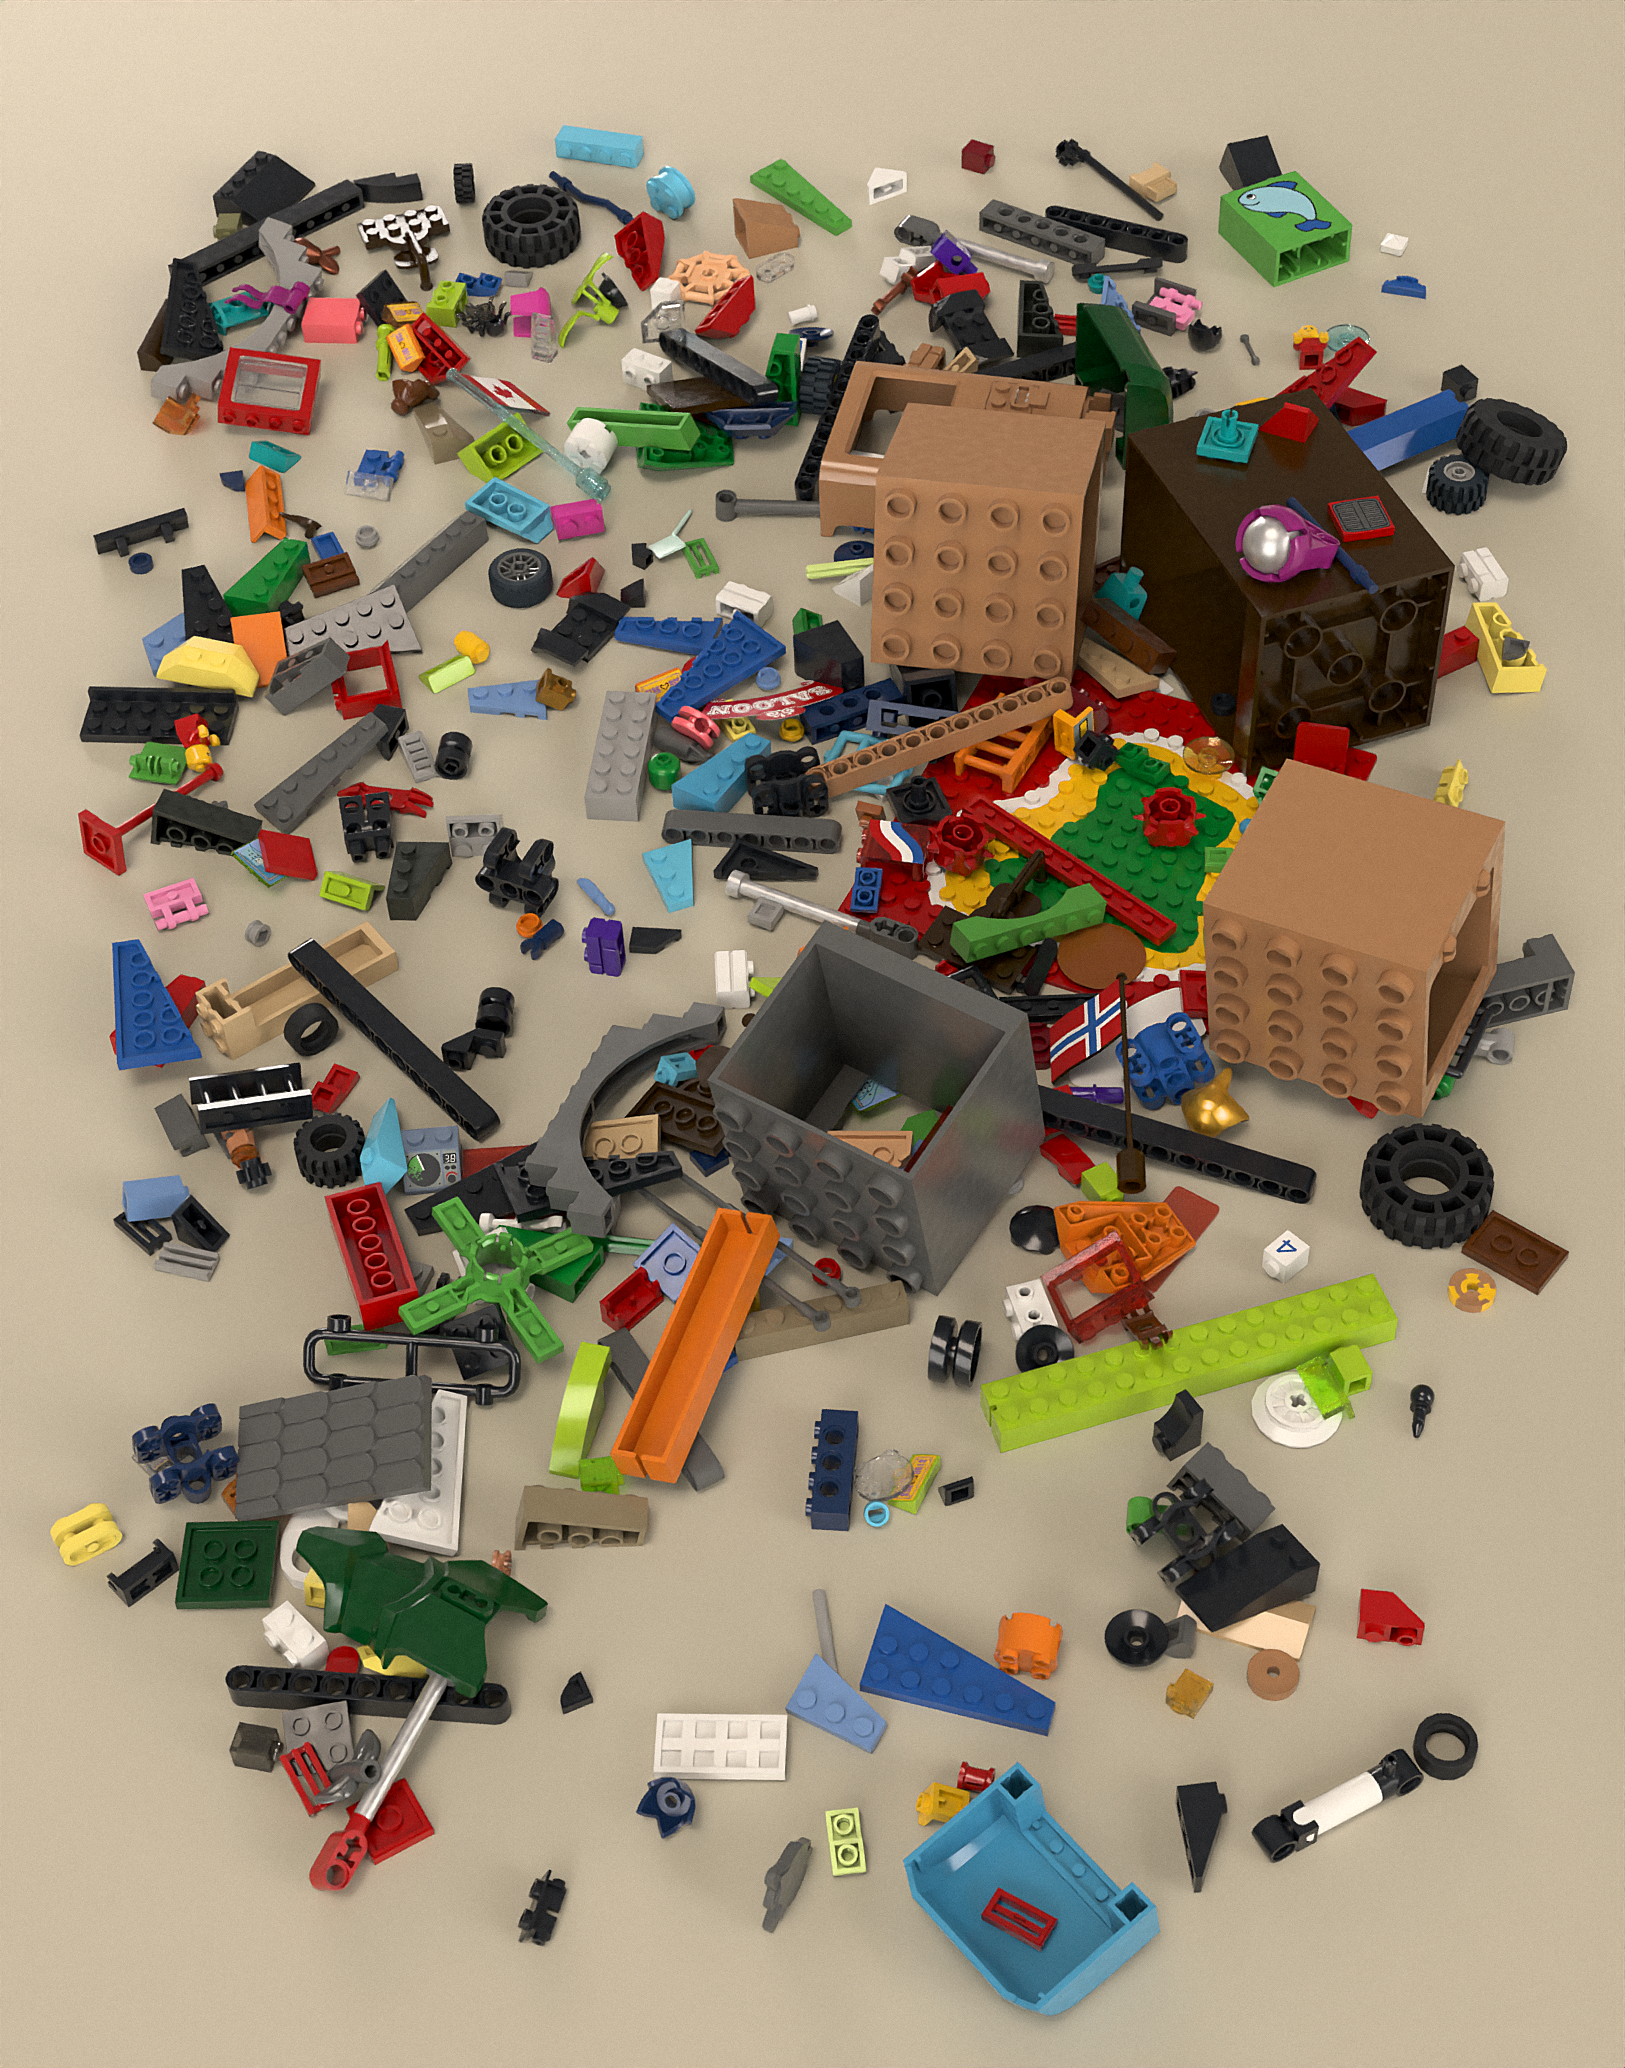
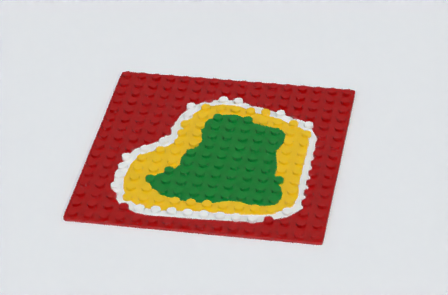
M1075 669L1071 686L1075 689L1078 686L1090 695L1089 698L1092 701L1098 699L1107 706L1108 710L1106 712L1111 721L1102 732H1105L1115 740L1113 745L1116 748L1120 749L1127 742L1148 748L1150 757L1170 763L1171 772L1159 783L1153 785L1141 780L1123 769L1115 761L1106 771L1098 768L1091 770L1081 762V757L1074 761L1055 749L1054 732L1012 794L1002 791V779H1000L999 775L969 765L961 776L956 775V764L953 762L955 752L947 754L945 759L939 763H928L921 776L926 779L936 778L954 817L961 815L962 806L978 794H982L1177 924L1176 932L1158 946L1105 910L1103 923L1118 925L1131 931L1141 940L1146 950L1144 969L1133 981L1125 984V999L1128 1009L1152 995L1172 988H1179V970L1206 971L1203 940V902L1220 873L1204 872L1205 847L1235 849L1243 835L1239 830V824L1244 819H1252L1259 807V803L1252 791L1259 773L1247 777L1244 776L1193 702L1151 690L1117 699L1089 673ZM983 674L961 712L995 700L1000 692L1007 696L1026 689L1023 684L1026 678ZM1025 725L1014 730L1025 734L1030 732L1033 727ZM1001 736L986 740L1013 750L1019 748L1022 744ZM1353 747L1348 748L1344 775L1367 781L1377 762V755ZM981 749L975 755V757L1001 766L1007 765L1011 760ZM1282 767L1272 770L1279 772ZM1160 788H1179L1182 790V794L1195 798L1196 812L1206 814V817L1195 820V828L1198 834L1192 836L1190 843L1186 846L1154 847L1149 844L1148 838L1144 836L1142 829L1143 821L1133 819L1134 815L1143 813L1144 805L1141 802V798H1149L1155 794V790ZM895 817L892 822H898L897 818ZM939 822L905 830L921 847L923 864L892 860L891 855L878 844L864 867L880 868L883 871L877 913L851 912L853 886L837 911L868 922L878 917H886L912 926L918 932L919 942L945 905L969 916L975 909L986 905L987 897L997 885L1001 883L1012 884L1029 859L996 837L987 846V849L995 855L994 858L985 857L983 864L977 870H974L971 875L961 876L956 872L948 871L942 866L937 865L934 861V853L926 849L929 844L935 841L936 837L928 829L929 827L937 828ZM1047 871L1048 879L1045 882L1038 883L1032 879L1025 888L1026 891L1040 898L1042 908L1039 913L1054 906L1064 896L1066 890L1071 888ZM1068 933L1053 937L1057 946H1059L1062 939ZM1039 941L1029 945L1034 947L1036 944H1042L1043 941ZM1057 954L1044 980L1045 984L1077 994L1100 993L1104 990L1085 987L1069 979L1062 972L1058 964ZM1036 958L1034 959V961L1032 962V964L1029 966V968L1027 969V971L1025 972V974L1023 975V977H1027V975H1028L1030 969L1032 968V966H1033V964H1034ZM1202 1018L1206 1028L1204 1034L1209 1035L1208 1018Z

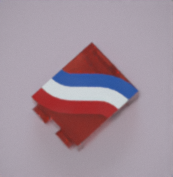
M870 819L868 829H863L861 843L863 848H858L856 862L861 864L863 868H868L870 861L912 866L913 881L923 882L931 853L927 851L926 847L933 842L932 832L928 830L932 826Z

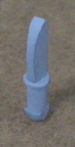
M579 878L577 880L578 885L593 899L594 903L598 904L604 914L612 915L615 913L613 903H610L605 898L604 893L599 890L595 883L587 878Z

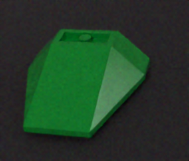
M640 402L639 410L668 412L662 406L653 403ZM693 418L700 436L691 450L660 449L647 446L636 447L637 468L661 472L733 466L732 438L726 435L720 428Z

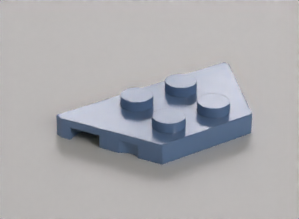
M184 613L179 614L142 638L154 677H156L163 657L185 642Z

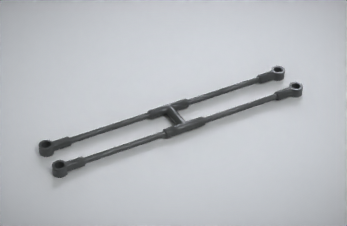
M683 1173L682 1177H679L720 1208L739 1210L732 1204L721 1200L685 1173ZM645 1188L635 1190L692 1231L693 1235L699 1240L704 1241L708 1232L704 1228L690 1222ZM778 1241L776 1248L828 1284L831 1290L843 1298L844 1304L847 1307L854 1308L861 1304V1294L858 1288L847 1287L836 1278L829 1277L792 1249ZM765 1275L763 1276L761 1282L794 1305L798 1312L812 1321L816 1331L824 1332L831 1327L828 1312L815 1310L806 1302L799 1301Z

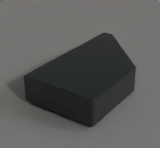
M632 927L629 952L657 954L665 949V945L674 940L682 939V930Z

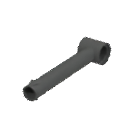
M721 490L715 496L716 518L723 522L734 520L737 517V513L819 515L820 517V501L737 499L736 493L731 490Z

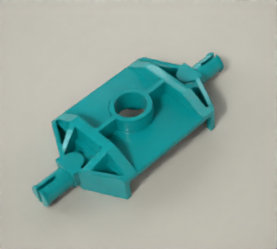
M248 292L240 293L246 295L247 297L253 300L259 301ZM233 296L208 303V306L211 307L218 333L224 336L227 335L225 329L227 327L237 326L240 323L256 320L262 316L268 318L275 305L272 302H264L259 309H253L238 300H234L229 304L224 303L226 299H230Z

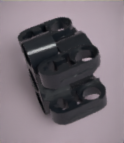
M802 747L797 752L781 750L770 754L766 758L762 755H753L746 759L744 764L745 782L748 794L752 797L754 814L804 817L803 813H807L809 816L819 817L828 811V787L825 778L821 775H805L809 769L820 765L818 752L814 747ZM807 756H812V757H814V758H813L811 761H809V762H802V761H801L803 758H805V757H807ZM754 765H763L759 770H751ZM756 780H760L761 783L756 786ZM814 783H821L818 788H809ZM818 798V804L815 805L814 799ZM763 807L768 808L767 813L765 814L763 811Z
M502 827L485 851L483 867L475 877L476 884L481 889L490 893L489 902L491 904L504 908L510 900L525 904V914L533 913L541 918L555 898L559 887L558 879L552 877L556 864L553 856L554 844L552 841L543 838L538 839L521 860L516 851V847L520 842L517 838V832L513 829Z
M1206 1478L1191 1486L1179 1498L1170 1492H1161L1154 1496L1149 1504V1511L1152 1517L1129 1533L1136 1545L1140 1546L1161 1531L1178 1553V1557L1157 1572L1166 1585L1173 1583L1191 1569L1196 1572L1204 1569L1205 1567L1198 1565L1196 1560L1208 1554L1211 1557L1210 1564L1219 1559L1216 1548L1224 1545L1244 1530L1233 1516L1207 1534L1189 1509L1214 1491ZM1160 1498H1166L1172 1505L1168 1506L1161 1514L1157 1509V1503ZM1179 1524H1186L1190 1527L1192 1535L1188 1541H1182L1177 1537L1176 1529Z

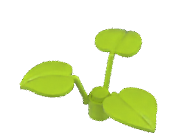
M604 252L595 261L590 272L575 291L571 303L575 304L583 293L595 303L592 310L596 313L592 314L578 310L570 317L558 337V343L562 348H564L567 334L580 316L594 318L596 321L602 319L610 325L619 313V310L610 304L611 302L604 297L593 283L595 272L608 260L614 258L612 255ZM589 285L601 298V300H597L586 291V289L589 288Z

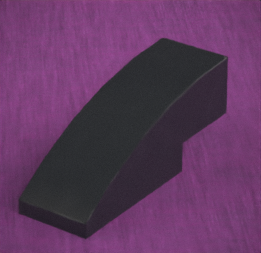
M395 172L353 180V183L362 189L364 202L408 203L423 200L421 182L417 173L396 177Z

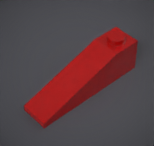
M1466 626L1444 634L1437 679L1477 661L1480 639Z

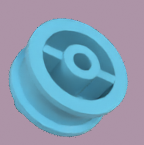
M671 166L661 168L658 176L651 177L646 183L651 206L657 211L660 210L666 213L672 219L679 218L683 214L684 208H690L695 203L696 197L692 185L680 171Z

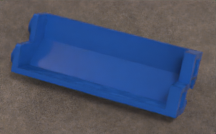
M1448 389L1349 430L1347 433L1379 471L1455 439L1469 406L1465 402L1459 403L1455 399V393Z

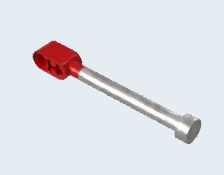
M428 1668L426 1669L430 1677L380 1765V1778L376 1782L369 1784L345 1829L335 1831L328 1837L309 1872V1880L315 1889L320 1891H339L344 1889L350 1882L367 1850V1839L364 1835L445 1688L447 1686H455L452 1681ZM330 1867L334 1873L331 1883L326 1878L327 1870Z

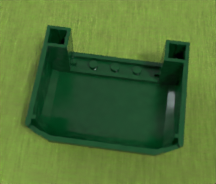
M1077 303L1074 385L1090 387L1091 397H1094L1095 392L1099 393L1102 388L1115 393L1125 392L1123 436L1116 438L1115 457L1124 471L1126 468L1128 434L1145 428L1173 423L1174 410L1170 381L1130 317L1121 307L1095 303Z

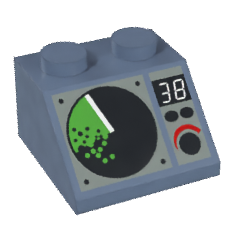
M458 1125L401 1130L408 1169L404 1174L406 1196L437 1193L462 1180V1145Z

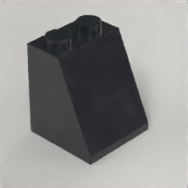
M1268 135L1227 143L1219 165L1220 172L1232 190H1239L1282 175Z
M838 620L793 635L794 669L797 676L806 681L813 680L843 689L841 694L865 686L864 656Z

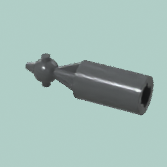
M661 726L654 736L653 744L655 747L672 753L686 762L703 761L705 763L715 756L713 753L706 754L697 741L666 726Z

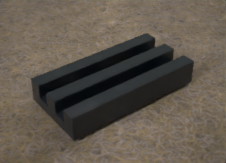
M122 1212L113 1219L115 1226L149 1256L155 1253L154 1249L156 1247L161 1249L164 1241L170 1242L173 1240L171 1233L155 1219L142 1221L159 1234L158 1237H155L140 1222H128L148 1239L150 1243L123 1221H127L125 1212Z

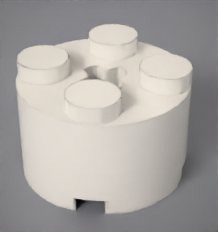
M591 418L582 419L581 422L576 424L564 444V451L569 459V465L575 469L581 467L589 469L595 474H600L618 446V440L614 432L611 431L609 433L605 429L606 425L601 421Z

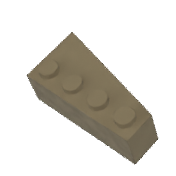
M525 1485L516 1516L514 1550H526V1545L540 1544L541 1550L554 1549V1544L570 1543L572 1548H585V1546L590 1545L592 1542H599L601 1547L642 1546L647 1532L648 1498L638 1497L633 1494L616 1495L607 1494L603 1491L586 1492L577 1491L573 1488L556 1489L547 1488L542 1485Z

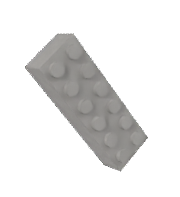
M606 692L584 797L587 819L638 822L648 773V762L651 757L659 716L656 713L655 706L657 704V693Z

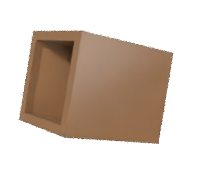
M741 198L733 199L735 236L749 259L798 247V238H800L799 227L793 223L791 214L786 212L783 205Z

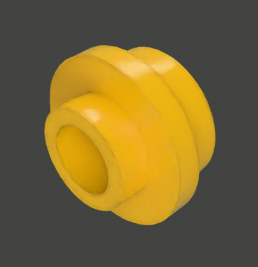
M786 719L779 728V735L783 740L797 741L803 737L804 727L797 719Z

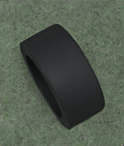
M310 1003L297 1009L288 1018L283 1033L285 1040L299 1055L311 1056L325 1050L337 1036L339 1025L337 1019L323 1004ZM321 1021L318 1028L312 1034L301 1038L308 1027Z
M1436 1713L1426 1717L1418 1725L1413 1743L1414 1759L1420 1769L1429 1776L1440 1780H1455L1465 1776L1472 1769L1478 1750L1477 1734L1472 1726L1462 1717L1451 1713ZM1435 1733L1454 1735L1464 1744V1755L1456 1760L1436 1758L1426 1748L1427 1737Z

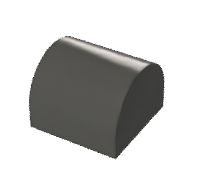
M1186 1614L1165 1623L1169 1633V1643L1165 1654L1169 1657L1185 1659L1193 1655L1197 1622Z

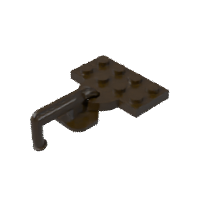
M430 205L425 207V209L417 211L408 210L403 214H389L380 219H366L362 223H357L358 233L366 250L388 245L391 249L400 251L393 258L396 267L403 270L419 267L421 290L430 291L433 288L428 265L437 262L439 257L436 249L425 247L424 245L429 242V236L450 232L449 223L440 206Z
M1037 849L1012 884L1001 883L997 885L987 897L986 905L975 909L969 916L945 905L918 942V951L939 961L945 960L958 970L976 965L989 985L1010 994L1037 957L1038 949L1031 945H1026L966 963L950 945L952 927L954 922L974 916L993 919H1016L1038 914L1042 908L1041 900L1038 896L1026 891L1025 888L1032 879L1038 883H1043L1048 879L1044 851Z
M748 1013L744 1015L742 1025L747 1027L755 1014ZM715 1045L708 1048L695 1063L698 1077L685 1082L679 1088L656 1081L624 1118L658 1114L661 1119V1138L716 1157L724 1148L722 1141L725 1135L721 1123L713 1114V1109L716 1106L708 1079L731 1048L723 1045Z

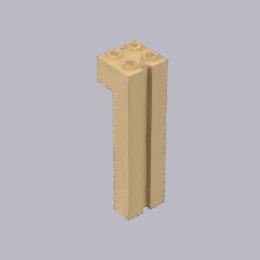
M368 921L321 945L365 988L399 970L396 952ZM288 963L232 994L229 992L227 980L222 978L196 992L198 1004L195 1007L203 1020L200 1025L204 1034L208 1038L212 1036L221 1054L226 1053L233 1061L282 1034L288 1018L300 1007L310 1003H320L328 1009L333 1005L291 963Z

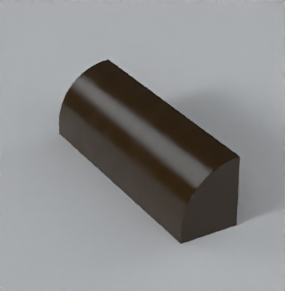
M167 298L137 351L142 371L157 372L161 366L171 365L174 356L160 354Z

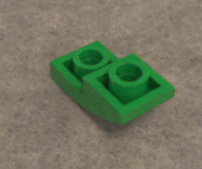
M1127 742L1119 749L1120 752L1114 760L1132 775L1153 785L1159 783L1171 772L1170 763L1150 757L1148 748Z

